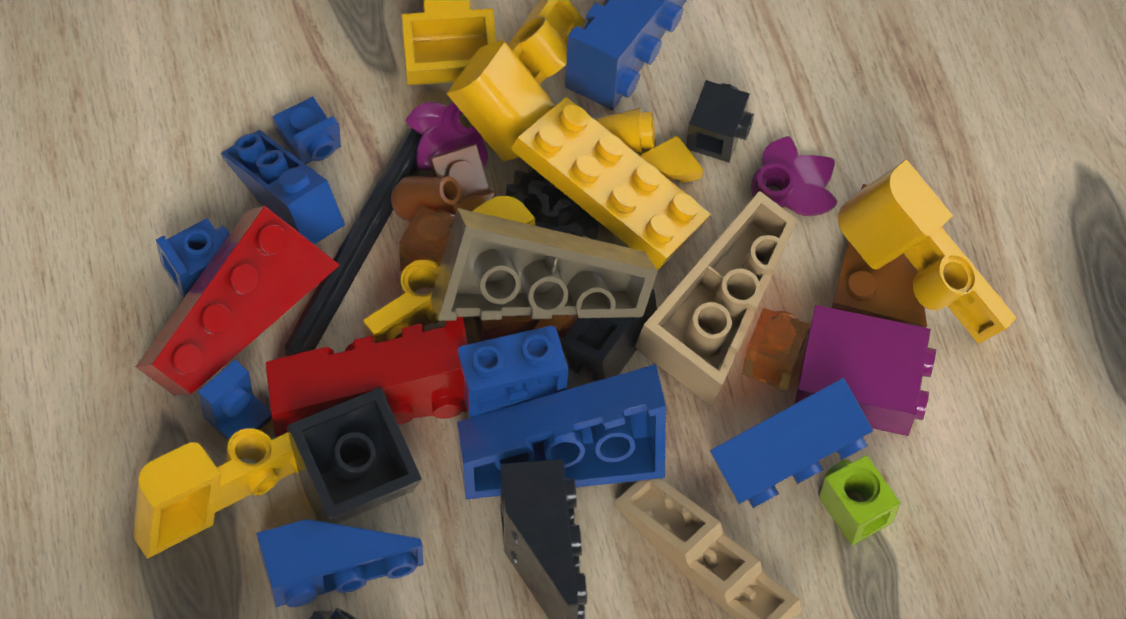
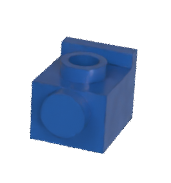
M208 218L168 239L165 236L156 239L160 262L183 298L230 234L223 225L215 229Z

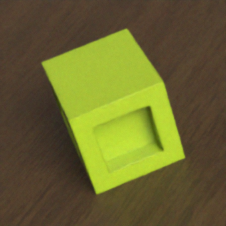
M868 455L854 462L845 459L832 466L825 473L819 499L851 546L893 524L901 504ZM858 491L865 495L867 501H854L846 495V492Z

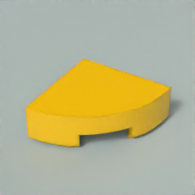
M678 135L639 155L650 165L656 167L667 179L679 180V183H688L702 178L703 168Z

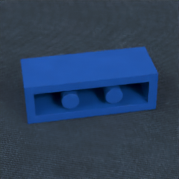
M842 378L711 449L710 453L738 504L748 500L752 508L778 495L779 492L775 485L790 476H793L796 483L799 484L823 471L824 469L819 461L836 451L841 460L867 447L864 436L873 432V429L846 380Z

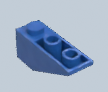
M261 130L242 136L233 146L221 152L222 158L258 202L274 212L314 245L345 226L328 181Z
M309 519L256 533L275 607L283 605L289 607L304 606L313 602L318 595L335 590L340 593L353 592L362 588L367 581L384 576L390 579L401 578L414 572L416 567L424 565L423 545L421 539Z

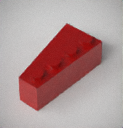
M457 317L456 320H445L446 326L424 331L421 323L401 328L402 337L384 342L375 340L372 335L355 339L353 343L345 348V351L335 353L329 347H323L266 361L275 437L287 433L286 427L291 423L380 387L398 425L408 423L413 418L420 417L453 418L467 411L464 400V376L458 358V348L468 345L463 317Z

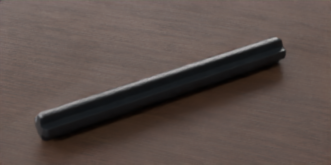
M412 128L406 130L333 260L340 266L320 282L285 343L284 350L286 356L316 349L394 210L391 203V194L394 187L404 177L413 176L417 169V147L422 134Z

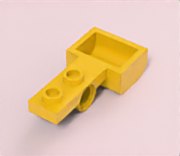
M422 0L424 13L402 14L406 84L453 83L480 47L497 42L493 8L470 10L469 0Z
M539 0L507 45L504 40L480 47L447 92V95L503 162L519 157L511 151L516 139L556 106L540 85L545 78L554 75L566 65L568 35L575 26L581 27L585 21L569 0Z
M905 159L854 194L843 204L838 213L839 227L843 235L873 269H880L904 254L918 271L913 280V291L919 303L933 311L941 310L947 306L974 340L980 344L1006 330L1017 318L1006 306L1003 299L974 267L971 260L963 254L942 228L953 215L908 160Z
M494 197L473 210V212L535 226V217L521 201L514 197ZM417 260L407 265L401 274L403 295L363 320L366 337L372 335L375 340L384 342L402 337L401 328L420 323L425 327L430 323L436 324L441 322L438 321L430 300L433 291L428 294L415 293L418 289L424 287L434 289L440 266L430 260Z
M246 428L239 430L229 439L225 463L218 467L214 465L203 447L196 442L187 443L147 463L140 471L138 478L133 527L134 539L146 558L148 559L213 526L216 512L251 494L255 496L265 494L279 480L295 472L299 474L288 432L271 440L266 433L258 429ZM248 458L256 461L257 463L248 464L242 462L240 459Z

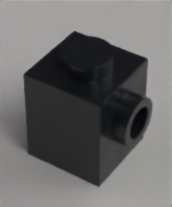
M706 80L689 123L686 142L688 150L730 163L738 139L747 140L752 127L754 114L747 112L750 93L741 91L730 84H718Z

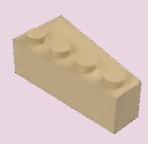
M759 191L643 325L635 348L712 407L796 225L797 219Z

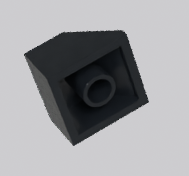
M381 387L291 423L286 427L301 484L318 521L337 524L413 492L422 480Z

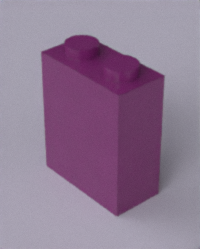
M815 305L794 404L844 378L872 429L909 436L914 419L923 420L927 408L929 392L920 389L923 376L931 377L936 356V349L928 347L931 329Z

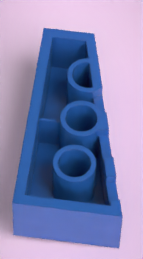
M605 0L603 6L595 3L587 12L586 20L588 22L585 28L582 29L575 26L568 35L565 88L613 111L623 96L629 98L639 82V71L645 63L651 65L654 62L662 45L661 38L666 31L672 33L676 29L684 9L682 7L687 0Z
M656 364L457 421L459 458L466 500L500 496L501 464L563 459L565 478L574 477L576 488L665 478L666 403Z

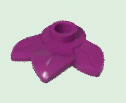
M426 102L418 105L406 118L405 122L408 126L422 134L416 155L419 170H431L428 157L472 143L476 144L483 169L485 168L488 152L483 142V137L473 125L471 128L461 125L459 116L464 114L454 102L449 106L436 102Z
M789 136L775 140L765 148L762 154V168L752 178L751 194L754 198L760 191L780 207H787L802 216L825 214L837 206V199L834 195L824 189L832 177L835 160L825 156L798 155L797 147ZM776 186L781 191H772L767 187Z

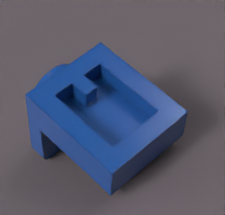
M314 97L272 116L274 128L291 154L305 164L324 160L341 147L339 123L334 116L327 118Z
M236 360L198 391L204 419L228 441L237 431L246 428L260 430L272 419L271 411L253 395L249 372Z

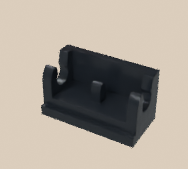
M654 289L651 291L643 317L578 318L561 341L562 348L566 349L569 365L575 373L578 374L582 367L586 366L592 371L594 382L620 374L637 350L635 345L643 325L657 310Z

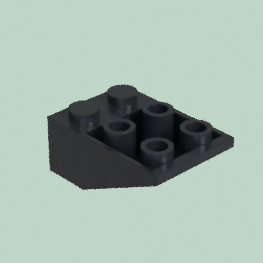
M563 459L501 464L500 511L505 554L548 619H585L584 605L587 604V587L585 573H580L579 556H582L580 526L579 524L575 525L574 508L577 505L574 477L565 478Z

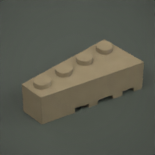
M457 208L430 300L438 321L456 320L457 317L480 316L481 320H502V316H531L532 319H552V315H578L579 318L643 317L658 271L645 251Z

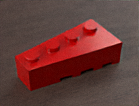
M266 206L248 210L241 217L135 367L172 395H190L340 265Z

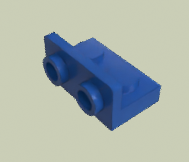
M554 326L481 341L458 348V358L464 376V400L469 418L567 390L568 366L557 330Z

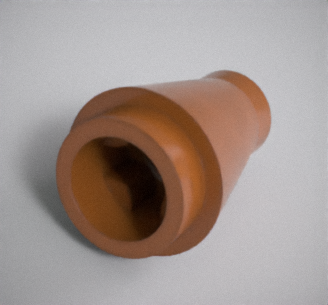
M407 176L394 187L391 194V203L395 213L400 218L418 223L445 207L456 204L460 199L461 190L456 179L450 176L443 178Z

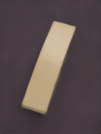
M663 479L637 481L614 501L616 508L662 555L734 619H794L802 611L800 599L763 573L758 558L723 534L722 525L718 519Z

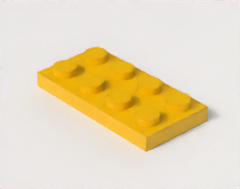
M567 97L523 132L511 148V151L630 248L645 251L657 270L673 257L704 226L711 216V213L698 204L693 197L683 192L662 175L656 167L646 162L625 145L619 137L609 132L588 115L583 108L577 106Z

